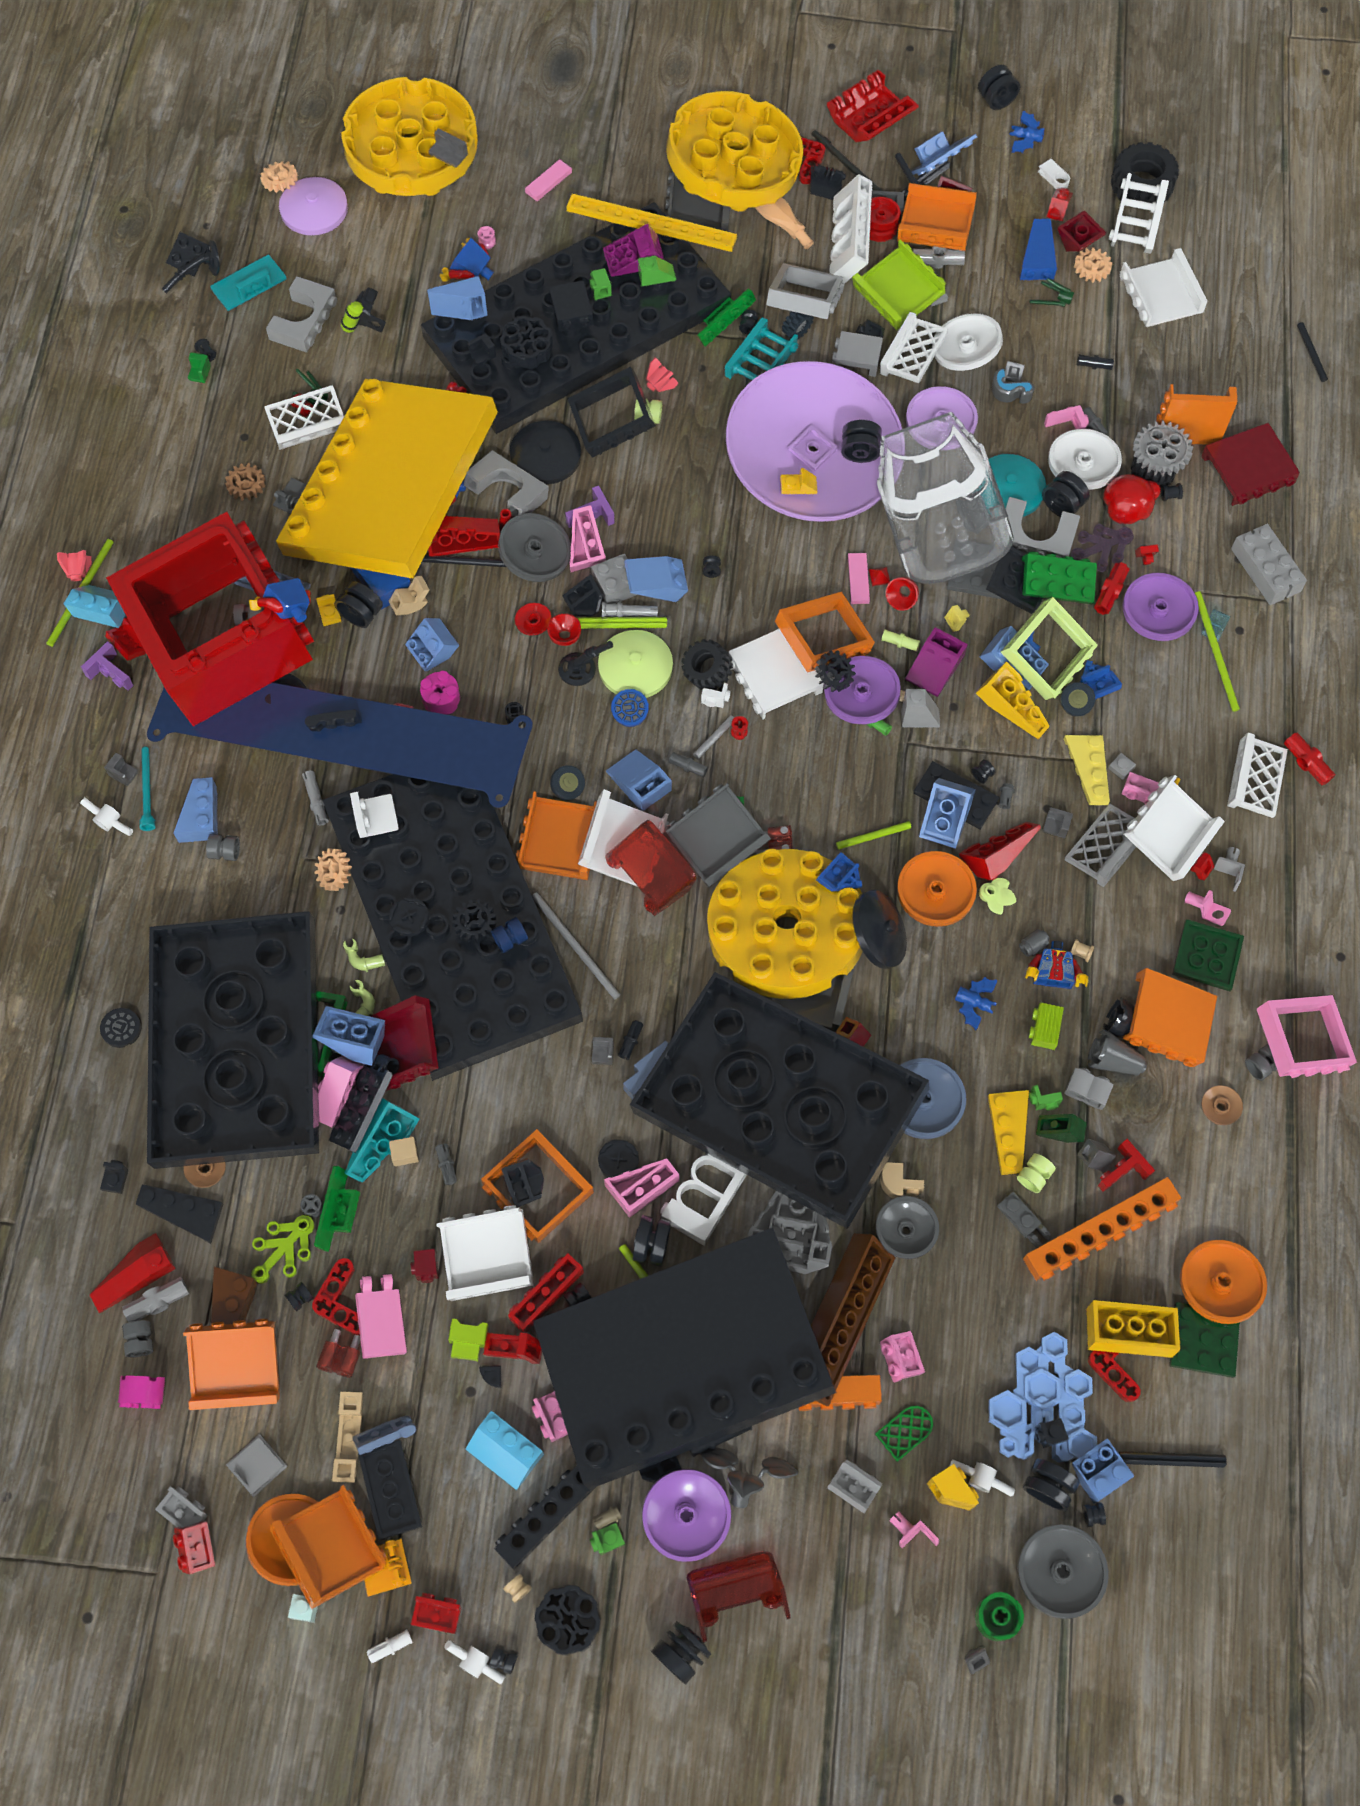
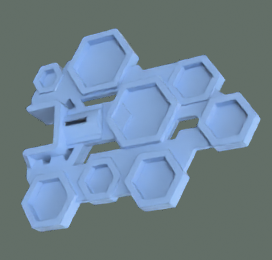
M1056 1332L1041 1339V1346L1036 1351L1031 1347H1027L1016 1353L1017 1388L1013 1389V1393L1006 1390L988 1401L989 1422L998 1427L1000 1434L1005 1437L999 1441V1452L1008 1458L1014 1455L1025 1460L1033 1455L1034 1440H1036L1035 1427L1040 1422L1046 1423L1054 1420L1053 1406L1057 1404L1059 1405V1418L1062 1419L1069 1440L1052 1446V1459L1057 1462L1069 1461L1073 1458L1077 1460L1097 1446V1437L1084 1429V1399L1093 1394L1092 1377L1079 1369L1075 1371L1065 1365V1356L1068 1354L1067 1339ZM1050 1361L1054 1363V1372L1058 1374V1377L1049 1372L1048 1363ZM1026 1403L1031 1405V1423L1027 1425Z

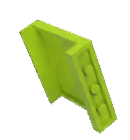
M901 240L898 241L899 247L864 275L860 276L856 273L852 277L853 287L897 331L901 328L910 312L915 313L917 316L944 295L946 285L943 278L938 277L932 267L927 266L918 254L916 255L907 243L904 244Z

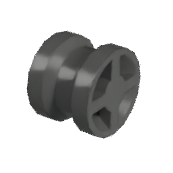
M309 1194L301 1200V1210L305 1215L312 1219L318 1218L321 1215L323 1203L318 1196Z

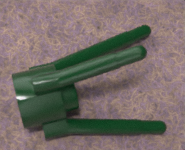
M1047 278V282L1042 281L1041 284L1059 292L1057 299L1060 302L1029 301L1031 304L1065 307V304L1070 305L1074 291Z
M296 369V372L312 388L310 392L322 389L309 371L306 373L312 382L299 369ZM324 393L321 399L327 401L328 393ZM312 398L306 399V401L310 402L313 406L317 401Z

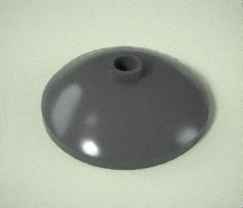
M902 1196L890 1200L880 1210L876 1220V1234L884 1249L890 1254L902 1259H915L928 1253L935 1245L939 1235V1222L934 1210L926 1202L915 1197ZM907 1228L910 1233L904 1234L902 1229Z

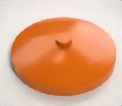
M930 851L913 857L903 867L897 883L898 899L903 909L916 921L929 926H948L960 921L971 910L976 898L977 887L972 871L961 859L946 852Z
M1226 1240L1204 1242L1188 1254L1181 1267L1180 1284L1187 1302L1197 1313L1211 1321L1222 1324H1235L1245 1321L1258 1311L1265 1300L1267 1279L1264 1269L1249 1250L1237 1243Z
M301 1494L280 1495L264 1503L252 1517L246 1534V1551L253 1568L266 1580L283 1586L298 1585L270 1531L271 1523L279 1519L282 1522L317 1503V1500Z

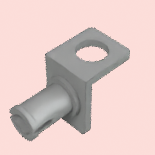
M1229 847L1226 858L1219 857L1214 870L1236 876L1233 891L1236 892L1242 879L1245 864L1237 862L1240 850L1236 848L1233 854L1234 847Z

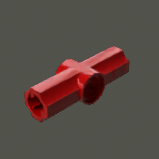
M1120 562L1115 563L1095 604L1094 609L1097 613L1104 615L1109 614L1129 573L1130 568H1128L1127 564Z
M1298 732L1291 735L1284 742V745L1296 757L1298 766L1304 771H1309L1321 786L1334 778L1336 774L1323 761L1321 752L1316 747H1310Z

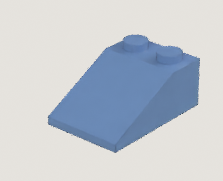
M664 556L627 559L624 561L629 589L632 594L677 602L688 592L682 559Z
M938 778L933 784L919 837L956 849L976 789Z
M326 1006L314 1031L313 1038L351 1061L372 1066L384 1038L385 1020Z

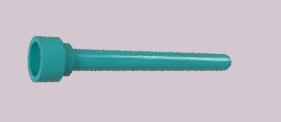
M144 746L141 749L143 816L139 820V827L143 831H152L156 827L155 819L151 815L149 748Z

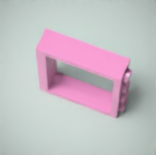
M1333 995L1272 1000L1265 1002L1257 1008L1280 1077L1291 1076V1078H1295L1301 1074L1312 1076L1319 1072L1322 1075H1326L1334 1071L1341 1073L1350 1070V1066L1357 1063ZM1321 1011L1337 1059L1294 1063L1278 1014Z

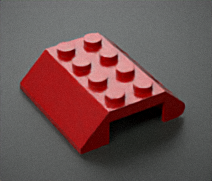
M876 70L867 76L868 83L862 79L842 92L843 99L840 96H836L827 102V107L834 123L855 142L872 139L919 107L908 95L900 100L884 85L886 75L880 70Z

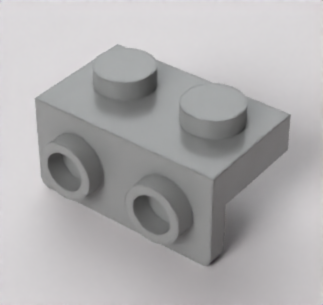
M845 1459L827 1488L865 1513L881 1488L882 1483L874 1476L861 1470L855 1463Z
M170 1486L167 1489L169 1493L155 1509L176 1527L182 1528L202 1522L208 1516L203 1512L205 1507L197 1500H194L193 1503L186 1498L188 1493L179 1486L176 1489Z

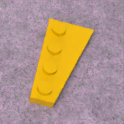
M1029 1090L988 1095L1001 1175L1017 1174L1023 1169Z

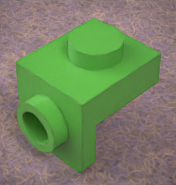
M1034 1085L1029 1093L1030 1102L1032 1105H1035L1036 1110L1045 1108L1048 1111L1058 1108L1063 1100L1061 1092L1041 1096L1038 1085Z

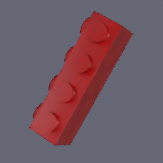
M568 1253L564 1257H560L555 1262L554 1268L549 1273H544L539 1279V1283L525 1293V1298L509 1310V1320L522 1333H527L534 1326L533 1321L540 1319L583 1275V1267Z

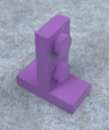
M600 487L592 488L594 501L575 509L591 505L595 519L602 515L608 526L614 524V512ZM573 510L565 512L566 524L569 528L572 527Z
M108 641L81 666L85 676L90 680L101 672L105 677L110 676L112 681L120 688L123 686L129 691L133 687L129 676L110 662L117 656L113 645Z

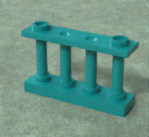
M762 317L726 363L725 377L731 379L734 374L739 373L750 380H754L758 375L741 367L743 362L747 361L765 371L783 365L789 356L796 352L799 345L797 343L798 335L794 334L791 340L788 341L769 331V328H767L768 320ZM762 337H767L785 348L779 353L760 343ZM753 349H758L775 358V361L770 365L750 355Z

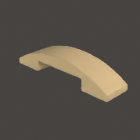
M340 1392L338 1413L340 1417L332 1482L355 1483L359 1456L352 1438L361 1433L363 1393Z

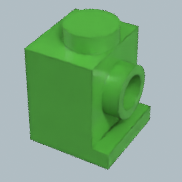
M605 268L592 271V279L589 280L591 290H593L594 300L611 296V283Z

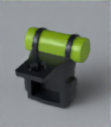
M368 287L365 291L360 292L355 302L346 307L345 315L341 320V327L345 332H353L358 325L369 327L378 332L383 331L386 321L370 314L378 291ZM372 321L378 322L380 326L373 325Z

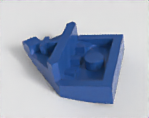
M1087 660L1080 682L1092 688L1095 699L1122 688L1120 680L1113 671H1110V665H1095L1093 661Z
M840 852L818 876L816 881L832 892L840 891L844 888H862V881L860 880L858 870L859 863L855 864Z

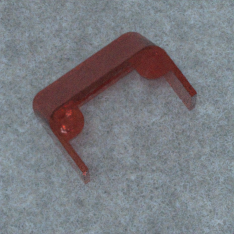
M757 1552L698 1568L687 1574L686 1579L703 1642H707L704 1627H711L718 1621L719 1611L761 1600L762 1605L769 1609H776L782 1606L786 1619H791L785 1588L774 1557L770 1552Z

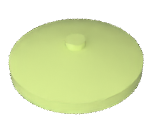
M629 630L621 632L608 640L612 641L613 648L599 654L598 669L600 678L604 685L616 695L626 689H635L646 698L653 696L667 685L672 675L673 658L669 647L661 638L647 631Z

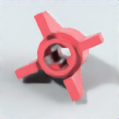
M656 357L649 364L646 376L647 387L652 392L655 390L661 392L674 389L679 383L674 377H671L673 375L671 371L667 370L663 365L659 368L661 363Z
M86 550L69 554L57 553V561L67 578H70L71 581H81L86 576L92 564L91 556H86Z

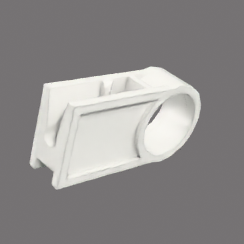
M1052 159L1039 166L1040 170L1038 173L1055 189L1068 188L1070 182L1069 174ZM1056 179H1064L1066 183H1059Z

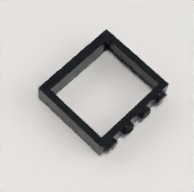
M631 367L567 398L585 449L592 458L656 426L637 375ZM632 385L643 416L590 442L579 411Z

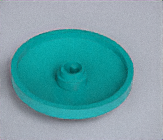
M1001 454L987 460L991 484L983 496L991 514L1003 518L1009 497L1027 501L1023 517L1033 513L1043 501L1042 492L1046 487V480L1042 471L1034 462L1015 454ZM988 477L983 484L985 487L989 480Z

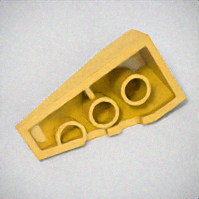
M1006 661L984 682L976 694L989 707L1036 739H1039L1049 728V724L1040 708L1035 706L1030 698L1032 695L1029 690L1026 691L1021 682L1023 679L1020 674Z

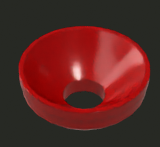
M895 578L886 587V599L897 610H909L918 601V586L910 578ZM902 586L909 588V596L902 595Z
M559 614L549 621L547 632L549 638L555 644L568 646L579 639L581 624L571 614ZM562 631H568L570 636L568 638H561L559 634Z

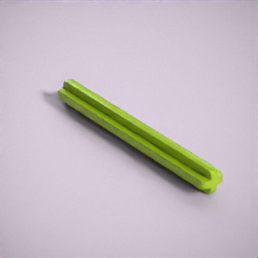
M577 617L581 628L667 627V617Z

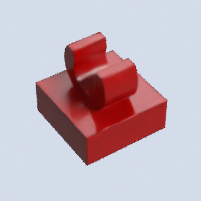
M1158 544L1140 546L1135 550L1136 558L1142 557L1143 565L1153 563V556L1159 552Z
M1203 852L1190 868L1200 880L1205 881L1215 867L1211 855Z

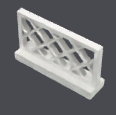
M910 312L880 363L881 375L887 376L890 373L919 383L945 339L948 328L917 319L916 314ZM919 325L925 327L926 330L917 332L916 328ZM936 331L942 333L940 336L934 338L931 334ZM929 335L930 339L921 341V336ZM917 338L918 343L909 344V340ZM932 343L934 348L926 350L924 346ZM919 347L922 348L923 352L916 354L912 350ZM910 351V356L902 357L901 354L903 352ZM925 356L927 360L919 363L917 358ZM914 360L915 365L907 367L905 362ZM901 363L904 367L899 370L894 368L895 365ZM918 369L919 374L916 376L910 374L909 371Z
M333 385L264 406L279 450L334 433L344 418ZM331 392L333 397L330 403L321 399L324 393ZM312 398L317 400L313 408L304 404L306 399ZM319 402L328 406L325 413L315 410ZM295 403L299 405L296 414L287 410L289 404ZM302 407L311 411L307 419L299 416ZM276 408L281 410L282 413L279 419L271 416L270 410ZM330 408L338 410L339 416L332 418L327 414ZM285 413L294 416L290 424L282 421ZM313 413L322 416L320 422L314 423L310 421ZM297 418L305 422L302 428L298 429L293 426ZM279 424L288 427L286 433L278 435L277 428Z
M1247 733L1239 742L1227 806L1231 808L1239 806L1274 818L1276 816L1288 749L1255 739L1254 734ZM1254 745L1261 747L1264 753L1258 756L1254 750ZM1271 752L1280 753V760L1275 761ZM1265 755L1271 763L1266 767L1260 759ZM1256 761L1261 769L1255 772L1251 767V762ZM1274 767L1277 776L1272 778L1267 769ZM1263 772L1268 781L1262 783L1257 774ZM1253 777L1258 786L1251 788L1248 779ZM1270 783L1274 788V793L1269 794L1264 787L1265 785ZM1259 788L1265 796L1261 800L1254 793ZM1250 794L1255 803L1249 804L1244 802L1245 795ZM1267 800L1271 805V811L1265 809L1261 802Z

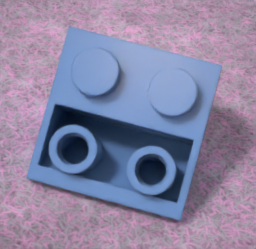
M424 618L405 644L424 671H429L448 660L459 647V644L440 618Z
M1108 1438L1072 1463L1081 1486L1094 1504L1134 1477Z

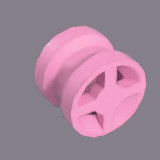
M484 226L478 230L479 243L484 244L486 249L492 248L496 243L494 229Z

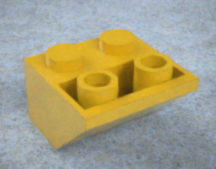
M955 1464L931 1478L927 1483L937 1501L941 1504L969 1511L979 1504L977 1492L972 1486L969 1487L967 1485L963 1470L960 1467L956 1468Z

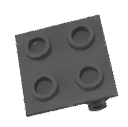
M291 478L283 491L277 490L274 497H276V501L273 503V506L291 514L306 484Z

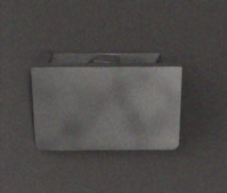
M438 128L434 132L436 143L429 150V154L457 168L468 155L467 144L463 140Z

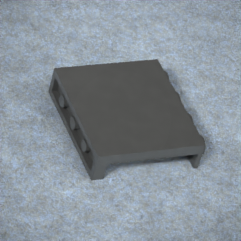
M674 172L669 173L668 183H671V186L667 187V196L670 198L666 199V210H668V213L665 212V215L670 218L728 232L730 207L708 201L697 194L688 193L684 189V184L676 177Z
M722 783L713 789V795L709 798L704 796L697 802L699 805L695 809L690 807L682 813V819L678 822L675 819L666 826L668 828L665 832L708 888L771 840L769 835L762 830L729 788L728 783L724 786Z
M854 968L848 975L841 974L835 976L831 981V988L815 995L794 999L768 997V999L829 1030L837 1031L841 1025Z

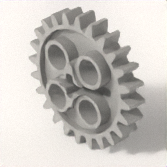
M1155 421L1153 426L1148 424L1147 428L1142 427L1141 432L1137 433L1133 443L1134 457H1138L1137 463L1142 462V469L1148 467V473L1154 470V475L1161 472V475L1164 476L1165 472H1167L1171 476L1173 471L1178 473L1179 469L1183 470L1185 465L1189 464L1193 454L1192 440H1188L1189 434H1183L1184 428L1178 430V424L1172 427V422L1165 425V422L1162 421L1161 425H1159Z

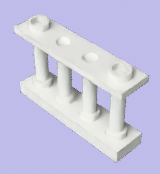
M1128 173L1127 178L1122 180L1121 189L1124 190L1115 229H1111L1109 240H1112L1111 246L1115 245L1116 239L1142 244L1145 247L1144 253L1151 254L1169 181L1162 180L1160 185L1152 186L1130 181L1131 173ZM1128 188L1155 193L1154 195L1157 196L1156 202L1148 203L1127 199ZM1124 205L1151 210L1150 212L1153 213V217L1149 220L1123 216ZM1120 222L1146 227L1149 230V234L1145 237L1119 233Z

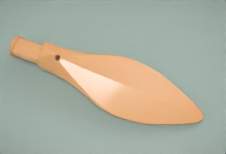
M782 197L774 204L755 207L764 218L783 228L793 239L797 238L805 249L813 245L814 241L804 231L805 226L797 220L790 205Z

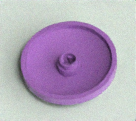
M1151 573L1139 577L1128 587L1123 599V613L1128 624L1140 635L1152 640L1169 641L1185 635L1192 628L1198 615V601L1190 586L1178 577L1165 573Z
M870 656L851 657L852 660L849 663L850 665H855L852 671L856 673L852 677L854 682L840 692L837 690L831 692V687L826 690L824 689L826 703L830 710L844 721L854 724L878 722L890 715L899 702V678L894 669L880 659Z
M694 1469L675 1470L658 1479L648 1491L642 1509L643 1527L651 1544L664 1556L683 1562L697 1561L712 1554L725 1540L731 1523L730 1503L720 1484L708 1474Z

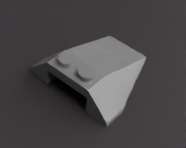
M776 1191L765 1210L759 1215L757 1222L750 1228L748 1237L773 1227L790 1271L808 1274L829 1267L832 1242L830 1241L826 1217Z

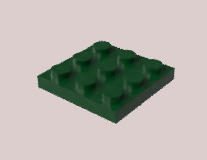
M1186 919L1172 975L1231 992L1244 936Z
M1176 1302L1180 1350L1173 1358H1170L1169 1367L1230 1378L1236 1377L1240 1322L1235 1324L1217 1323L1201 1316L1190 1304Z

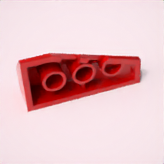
M1029 822L1020 824L1006 830V835L990 837L989 842L985 844H973L960 852L959 857L977 877L994 880L1009 867L1041 828L1040 824Z
M155 1233L139 1242L90 1293V1297L99 1313L176 1269L158 1234Z

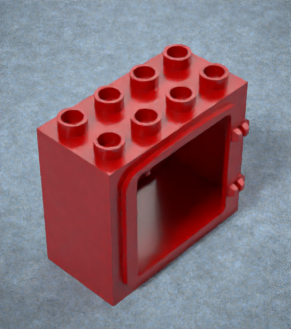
M227 511L106 577L167 693L192 726L201 723L313 660L306 646L315 641L304 622L298 623L294 617L282 619L267 607H264V610L189 652L184 647L169 619L170 617L245 576L257 597L263 598L267 584L280 582L246 522L243 520L234 524Z

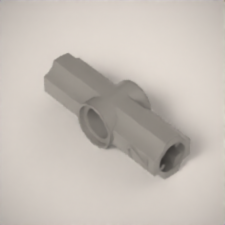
M935 246L932 249L912 250L922 258L926 265H931L936 269L942 268L944 265H964L965 251Z
M179 1277L162 1287L156 1286L145 1291L142 1297L123 1306V1313L128 1322L138 1321L150 1314L154 1315L166 1310L169 1304L187 1296L189 1290L183 1278Z

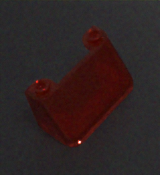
M650 820L643 822L605 856L606 862L611 868L619 869L622 867L645 894L644 907L654 917L687 894L697 878L691 866Z

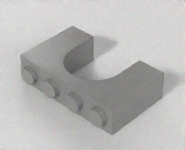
M296 276L289 288L291 299L314 309L312 315L299 322L273 316L266 330L269 340L307 352L310 346H313L317 334L321 332L324 321L329 318L332 307L336 306L337 297L333 288Z
M493 450L471 467L464 479V486L477 495L492 483L499 481L509 482L517 486L519 491L507 503V509L511 511L513 518L521 514L532 513L548 498L549 486Z
M1009 497L996 543L1003 548L1009 544L1023 553L1038 552L1042 556L1054 554L1057 558L1069 557L1080 516L1063 511L1056 533L1047 540L1036 541L1024 533L1021 525L1027 501Z

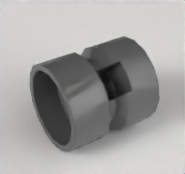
M209 834L206 845L208 859L220 860L223 857L227 861H237L240 851V839L238 836L227 835L226 838H223L221 834Z
M1266 1044L1259 1049L1258 1053H1254L1245 1060L1248 1071L1259 1081H1263L1272 1074V1071L1277 1070L1269 1044Z
M134 1321L122 1326L123 1338L127 1340L124 1343L125 1357H142L154 1352L153 1341L149 1338L152 1334L150 1321Z

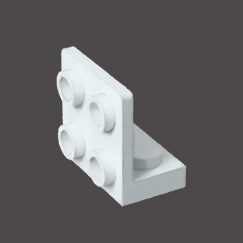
M358 792L350 793L360 838L399 829L391 794L360 799Z

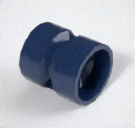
M517 917L507 921L505 927L500 925L491 930V934L502 953L512 949L514 943L519 945L528 940V936Z

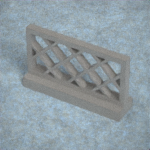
M1109 804L1066 855L1065 861L1095 878L1097 884L1104 887L1136 848L1123 835L1126 830L1123 829L1122 824L1130 822L1135 818ZM1111 811L1118 816V819L1107 820V815ZM1119 824L1121 831L1110 832L1109 825ZM1099 826H1106L1107 833L1096 834L1095 829ZM1122 835L1123 841L1121 843H1112L1111 837ZM1108 837L1110 844L1099 846L1098 838ZM1095 839L1096 846L1085 848L1084 842L1086 840ZM1111 849L1112 854L1110 856L1101 857L1100 850ZM1097 851L1098 858L1088 859L1086 852ZM1083 853L1085 860L1077 861L1072 857L1074 854ZM1100 862L1101 868L1097 872L1089 868V864Z

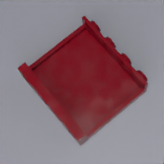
M1269 423L1205 445L1201 455L1204 461L1211 460L1234 497L1231 502L1232 506L1244 504L1253 498H1260L1269 492H1276L1285 486L1290 487L1296 483L1300 471Z
M415 995L369 1016L385 1020L384 1038L376 1057L380 1054H385L399 1061V1069L395 1074H392L393 1076L386 1091L401 1087V1084L413 1082L417 1077L429 1075L431 1071L439 1068L429 999Z

